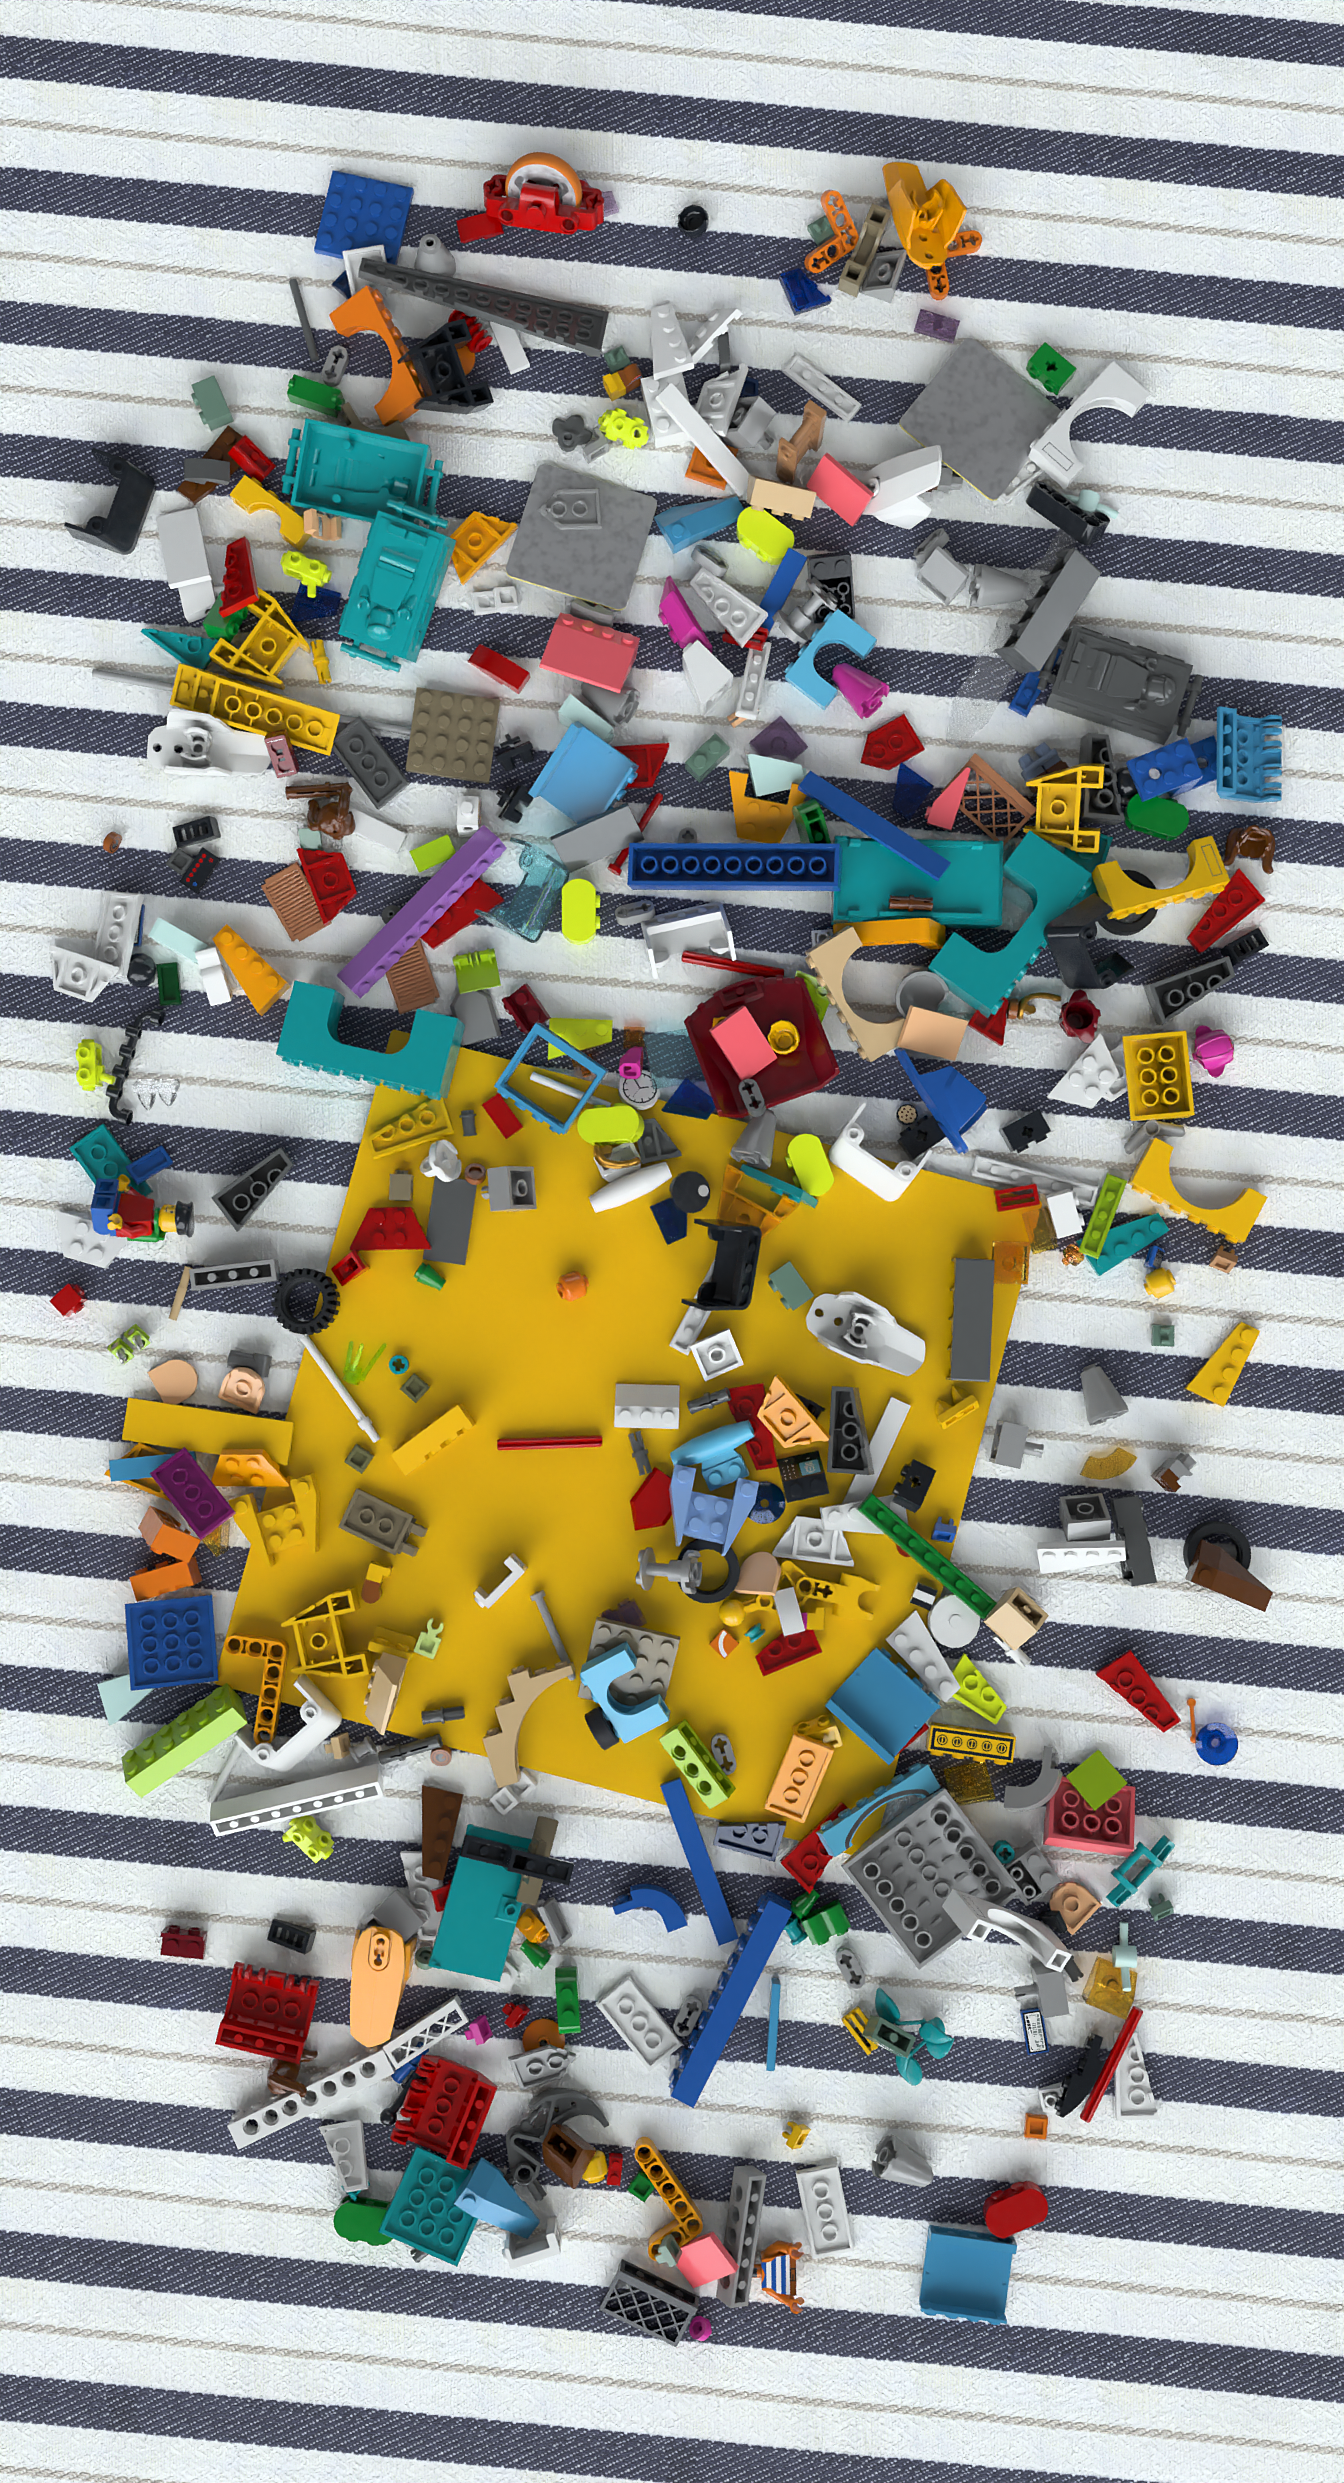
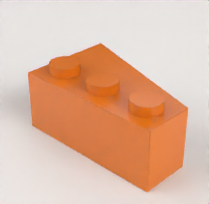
M151 1505L138 1527L142 1537L150 1546V1550L160 1555L164 1552L187 1563L191 1560L201 1541L198 1537L191 1536V1532L188 1529L181 1530V1523L169 1513Z
M192 1557L189 1563L175 1558V1563L168 1564V1561L155 1564L156 1569L148 1571L147 1567L136 1570V1575L129 1577L136 1601L139 1602L201 1582L202 1577L196 1557Z

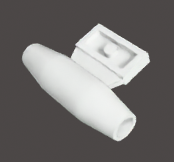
M625 1143L613 1148L611 1157L607 1159L624 1161L636 1157L640 1158L633 1143ZM595 1160L602 1177L609 1183L588 1198L595 1213L618 1207L653 1191L669 1180L672 1174L666 1162L641 1168L640 1162L639 1165L629 1168L610 1169L600 1166Z

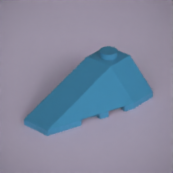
M735 496L671 507L654 516V519L672 553L675 554L736 522L744 508L738 497Z
M481 2157L457 2189L454 2205L475 2218L528 2239L539 2225L540 2220L527 2203L522 2201L516 2194L512 2184H508L500 2169Z

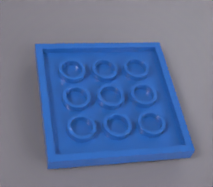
M333 170L315 242V253L344 259L342 251L383 245L387 263L397 265L414 189Z
M212 1595L124 1604L131 1691L218 1681Z

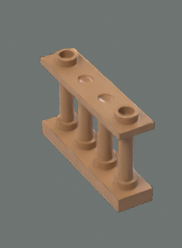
M811 400L804 407L802 425L788 442L783 437L779 440L775 473L784 483L788 482L793 485L797 464L808 449H813L817 452L822 445L827 411Z

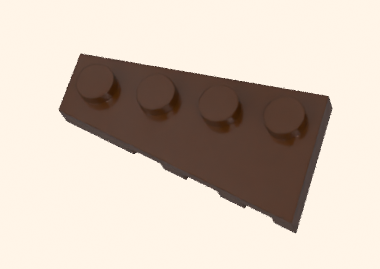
M228 425L202 459L230 462L231 478V475L241 467L229 456L228 452L243 436ZM184 480L177 488V491L192 504L196 505L213 492L219 484L209 481L205 484H199Z

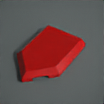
M902 714L868 734L860 763L889 771L921 753L925 748L905 714Z
M657 1467L652 1469L653 1472L647 1476L630 1500L635 1531L665 1526L672 1516L669 1492L671 1477Z

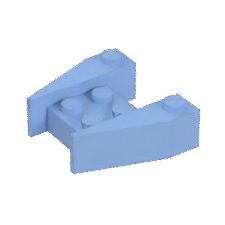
M675 1464L669 1492L676 1546H680L682 1536L723 1544L721 1556H725L755 1504L759 1482L738 1478L731 1500L692 1491L696 1469Z

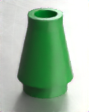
M423 1262L413 1276L417 1279V1282L436 1288L439 1291L446 1282L429 1264L426 1265Z
M812 1889L810 1894L805 1891L791 1901L792 1912L800 1920L804 1916L807 1917L820 1895L814 1889Z
M528 1939L519 1948L534 1967H538L541 1970L552 1957L548 1953L549 1950L530 1942Z

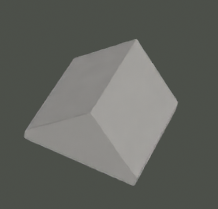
M906 250L876 253L861 292L891 304L905 266Z

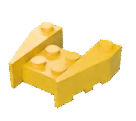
M257 587L259 600L247 606L251 613L260 618L257 625L239 650L220 638L209 653V656L214 663L230 674L284 690L283 681L278 679L277 675L298 646L309 654L311 649L276 599Z
M1082 763L1027 780L1026 786H1038L1036 826L1025 825L1023 832L1028 833L1030 830L1040 838L1076 852L1098 853L1100 828L1079 827L1081 788H1103L1105 764Z
M314 1473L290 1480L296 1501L259 1512L253 1492L228 1500L229 1505L236 1512L233 1515L235 1523L268 1568L275 1565L273 1553L307 1542L312 1554L319 1551L320 1491Z
M356 1587L335 1591L281 1624V1627L293 1625L301 1664L293 1667L291 1673L341 1677L342 1679H351L372 1673L373 1663L370 1650L347 1654L339 1620L340 1614L354 1612L360 1608Z

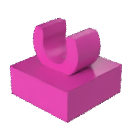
M486 2015L478 2016L470 2024L469 2030L464 2031L466 2039H475L476 2045L484 2044L493 2035Z

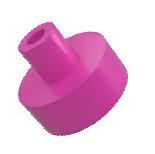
M702 2316L693 2318L689 2327L691 2337L699 2341H705L712 2333L710 2321Z

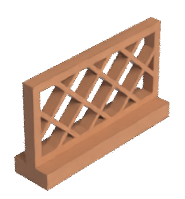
M975 753L941 793L946 790L966 767H970L975 771L976 781H969L966 785L976 784L977 796L964 797L963 794L962 805L960 804L959 810L993 841H1000L996 837L995 828L1008 827V836L1003 841L1004 847L1036 813V808ZM988 783L992 788V795L979 796V784ZM994 790L997 791L1000 795H994ZM1003 797L1007 801V809L995 810L994 798ZM992 798V810L980 811L979 799ZM977 799V811H967L964 800ZM1009 803H1010L1015 809H1010ZM1007 812L1008 824L995 825V813ZM1010 812H1020L1025 817L1019 824H1010ZM992 813L993 825L984 826L980 822V814ZM972 814H977L978 820ZM1010 827H1016V828L1010 833ZM987 828H993V833L990 832Z

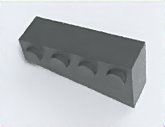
M1087 733L1080 739L1079 764H1105L1103 788H1081L1079 822L1118 825L1125 820L1120 806L1121 798L1117 790V776L1113 769L1112 762L1114 761L1108 734Z
M1229 956L1212 960L1143 985L1156 1025L1165 1024L1171 1018L1235 977Z
M281 1147L211 1198L238 1232L293 1168L295 1162L286 1150Z
M832 1386L829 1435L831 1437L828 1446L827 1472L873 1475L874 1469L859 1388Z
M1135 1494L1109 1498L1116 1541H1125L1126 1560L1120 1561L1123 1582L1131 1587L1157 1583L1151 1547L1146 1533L1147 1524L1145 1519L1143 1520L1142 1511H1144L1142 1499H1139L1138 1495Z

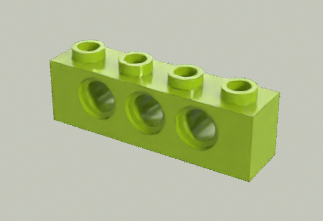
M686 1719L668 1729L661 1736L659 1741L663 1748L669 1753L676 1766L680 1768L689 1784L694 1787L701 1800L709 1809L727 1800L735 1791V1786Z

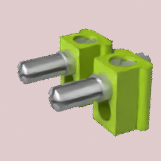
M137 1324L123 1332L120 1338H117L107 1347L120 1360L121 1364L125 1365L134 1357V1350L123 1341L124 1336L140 1351L150 1344V1336Z

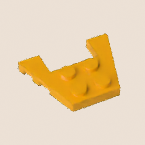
M730 770L729 778L737 838L763 843H780L794 819L792 807L803 803L807 796L798 790L800 784L792 782L788 804L745 796L748 774Z
M727 1164L716 1219L759 1227L762 1233L761 1240H763L796 1210L800 1203L788 1199L783 1194L773 1213L734 1192L744 1172Z

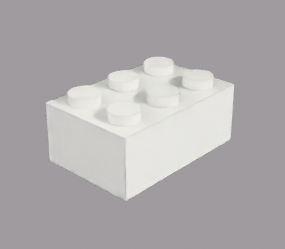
M682 372L654 380V376L641 378V392L655 449L690 440L655 399L672 382L689 402Z

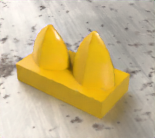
M952 1386L954 1406L945 1401L937 1400L935 1410L938 1422L943 1430L979 1408L978 1401L973 1394L970 1395L966 1390L958 1386Z

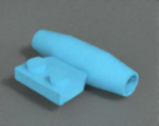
M748 1420L719 1427L689 1440L670 1452L674 1466L675 1464L689 1466L702 1463L701 1473L709 1490L712 1491L732 1483L738 1478L749 1476V1471L741 1454L734 1449L754 1437V1430Z

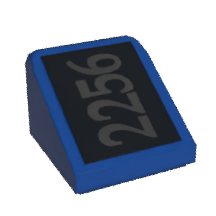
M1150 1246L1144 1263L1145 1267L1154 1270L1160 1268L1165 1251L1158 1246Z

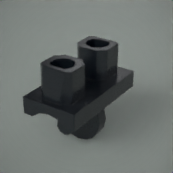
M509 733L505 735L507 741L500 743L502 750L510 747V749L495 755L498 763H501L506 772L516 768L513 756L520 754L523 764L534 760L531 750L533 748L532 743L527 741L515 747L514 744L521 742L520 737L517 736L511 739Z
M523 784L521 786L518 785L511 797L510 794L513 789L507 787L505 792L497 791L496 795L500 798L497 805L502 808L505 802H507L498 818L515 824L519 823L523 814L515 809L518 802L528 807L534 799L526 791V786Z

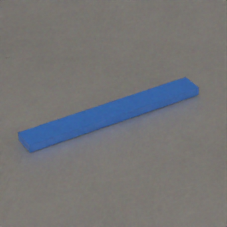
M809 771L798 786L799 791L811 799L814 798L819 804L936 881L940 880L950 866L951 862L812 771Z
M681 1777L660 1784L718 1945L720 1946L739 1939Z

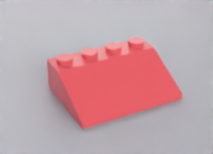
M560 613L554 624L539 667L620 693L636 659L640 638L629 633L614 630L611 627L595 624L589 620L576 618L571 614Z
M1062 1776L1058 1790L1046 1804L1043 1845L1128 1857L1134 1850L1135 1787L1124 1786L1094 1811L1069 1780Z

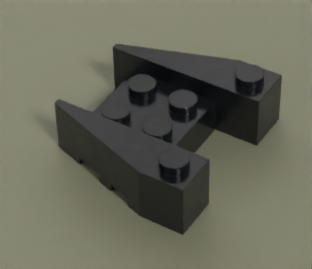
M465 319L444 324L406 352L397 361L398 364L408 361L413 362L425 397L414 405V409L467 415L485 410L494 403L487 381L469 386L456 349L463 348L472 340Z

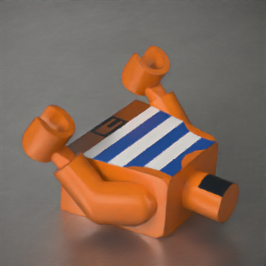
M777 2240L761 2251V2264H754L752 2278H761V2288L763 2291H766L768 2295L781 2303L790 2306L792 2313L799 2314L803 2309L799 2308L797 2304L802 2305L804 2299L802 2297L794 2299V2296H796V2260L804 2254L798 2251L802 2247V2243L796 2242L793 2245L789 2242Z

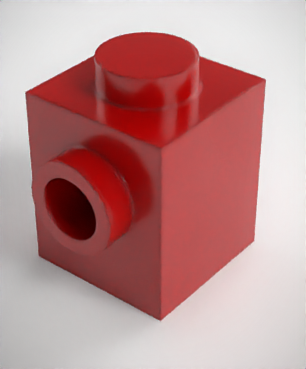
M67 1284L50 1300V1303L62 1316L69 1317L72 1313L76 1314L85 1307L83 1303L88 1299L84 1296L85 1291L78 1284Z

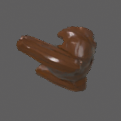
M348 784L345 785L340 792L339 801L330 802L321 809L316 800H309L307 827L311 831H322L335 840H341L344 836L351 835L356 826L354 816L349 811L352 787Z
M1251 825L1244 829L1233 828L1227 836L1223 860L1224 866L1233 864L1236 856L1240 854L1250 858H1262L1263 871L1267 874H1272L1274 871L1272 861L1275 852V838L1271 831L1266 827H1259L1257 825Z
M304 2049L299 2064L274 2058L267 2075L269 2091L273 2094H285L287 2091H292L299 2094L300 2097H305L307 2088L304 2084L296 2081L299 2075L301 2062L314 2060L318 2056V2052Z

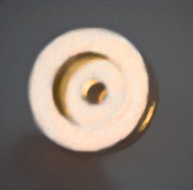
M1069 1244L1063 1250L1064 1258L1062 1263L1065 1266L1069 1264L1078 1266L1084 1260V1255L1078 1252L1079 1248L1077 1246Z

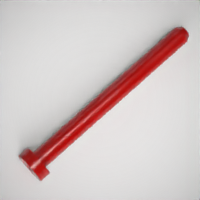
M661 793L655 795L640 819L638 825L641 832L644 831L663 800ZM629 847L621 850L615 862L608 865L607 869L610 872L620 876L622 872L620 868L629 855Z

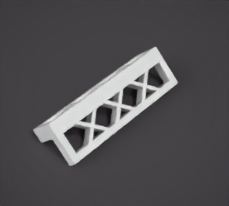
M457 1994L385 2042L382 2048L396 2070L469 2022L468 2017L460 2006L462 2001ZM456 2009L462 2020L456 2024L447 2022L448 2014ZM434 2023L443 2025L442 2033L438 2036L429 2034L430 2026ZM416 2035L425 2037L424 2045L420 2048L411 2046L412 2038ZM398 2047L407 2049L406 2057L398 2062L392 2051Z

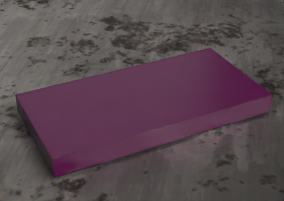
M185 1447L150 1473L200 1540L236 1514Z

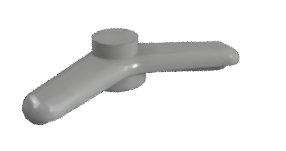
M1147 1120L1124 1145L1125 1152L1132 1154L1153 1136L1183 1137L1185 1129L1181 1125Z

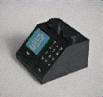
M818 1450L777 1459L787 1503L829 1494Z

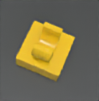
M790 2121L787 2125L792 2128V2133L789 2134L787 2131H783L782 2136L788 2139L786 2145L791 2149L801 2148L811 2129L805 2124L797 2125L795 2122Z

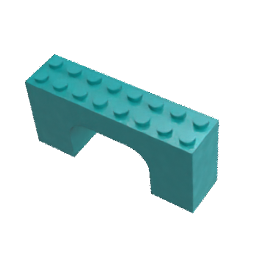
M1029 830L1004 864L1003 877L1029 895L1033 903V912L1010 943L999 952H983L954 932L930 963L928 972L937 974L945 981L950 992L975 1010H979L985 1017L988 1018L991 1013L996 1015L1004 1002L1002 998L1010 996L1016 986L1014 982L1016 980L1020 982L1027 973L1028 963L1033 965L1042 951L1040 947L1045 948L1047 946L1043 935L1045 926L1077 904L1079 901L1077 897L1082 898L1092 883L1089 879L1092 874Z
M294 981L276 1055L282 1058L281 1061L295 1067H299L302 1064L303 1067L316 1072L322 1069L327 1074L337 1077L341 1073L342 1076L354 1081H360V1078H362L363 1081L375 1086H380V1083H383L387 1088L396 1091L404 1088L403 1090L417 1096L424 1093L428 1098L440 1101L441 1097H448L465 1029V1024L455 1017L417 1009L409 1041L401 1051L394 1054H383L342 1044L337 1034L345 997L334 989Z

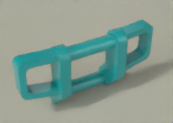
M1165 1835L1159 1839L1151 1850L1139 1841L1136 1845L1137 1848L1117 1869L1114 1868L1110 1872L1120 1882L1106 1896L1114 1906L1119 1907L1138 1891L1137 1888L1157 1867L1160 1868L1164 1860L1175 1847V1844ZM1144 1854L1151 1861L1130 1882L1123 1875Z

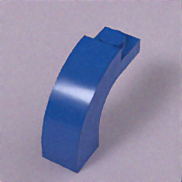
M637 1884L630 1886V1896L627 1894L621 1895L613 1902L615 1915L637 1907L654 1909L661 1915L668 1933L688 1926L687 1916L679 1900L671 1892L657 1885Z

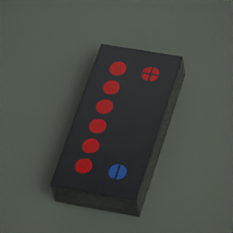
M202 847L179 882L196 894H199L221 859Z

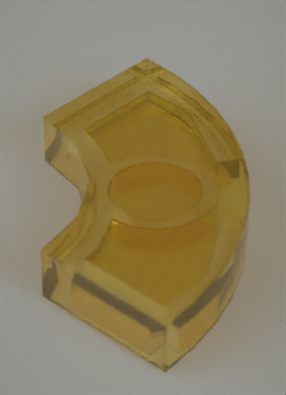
M1117 1447L1107 1457L1095 1458L1089 1456L1080 1475L1096 1480L1113 1478L1127 1471L1138 1457Z

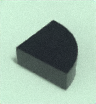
M1042 1911L1039 1914L1043 1923H1048L1051 1927L1055 1928L1054 1931L1063 1934L1067 1931V1926L1060 1911Z

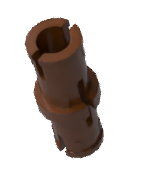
M910 894L909 897L890 895L889 909H908V912H913V910L932 911L933 897H914V895Z

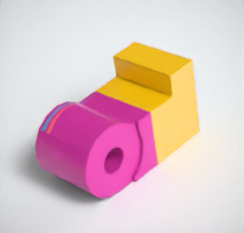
M816 1607V1613H801L805 1629L824 1630L825 1608Z

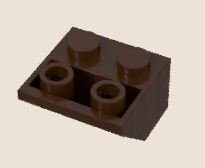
M553 2124L542 2143L543 2164L572 2189H576L596 2149L569 2126Z

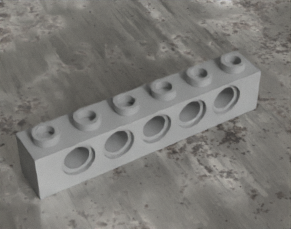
M752 2165L734 2167L723 2245L739 2268L735 2273L719 2278L716 2297L729 2308L748 2306L767 2176Z

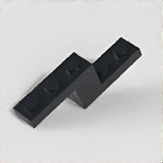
M465 1834L460 1852L461 1857L502 1866L509 1872L568 1886L574 1868V1863L535 1854L527 1848Z

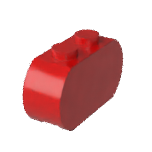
M1019 2181L1004 2191H995L985 2200L983 2205V2216L989 2231L999 2238H1006L1044 2221L1048 2213V2203L1042 2189L1031 2181Z

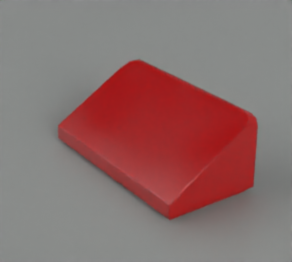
M246 435L228 452L229 456L251 478L254 477L260 483L276 467Z

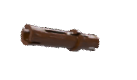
M325 782V784L286 786L285 793L287 800L326 797L330 799L332 796H340L343 787L350 784L349 782L335 784Z

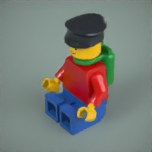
M121 1174L117 1179L97 1178L91 1204L92 1224L96 1233L127 1237V1241L154 1243L159 1240L163 1241L166 1232H177L178 1235H187L188 1238L194 1234L193 1202L186 1204L177 1201L176 1205L164 1204L161 1209L160 1207L155 1208V1200L145 1197L133 1187L128 1186L130 1179L126 1175Z

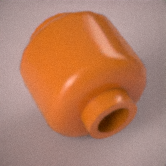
M572 1271L560 1276L556 1284L559 1296L569 1302L584 1297L589 1286L587 1277L581 1275L578 1271Z

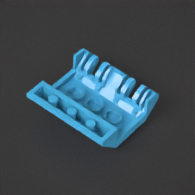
M1217 707L1216 792L1221 799L1250 803L1278 802L1282 800V791L1277 790L1282 788V783H1265V778L1282 775V770H1279L1282 768V749H1279L1282 747V742L1278 740L1265 741V736L1282 734V729L1278 728L1282 726V716L1268 715L1263 718H1253L1237 715V709Z

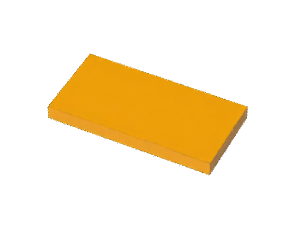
M794 1731L764 1804V1809L804 1823L835 1746Z

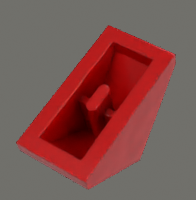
M357 1250L351 1251L331 1268L341 1286L346 1285L370 1269Z

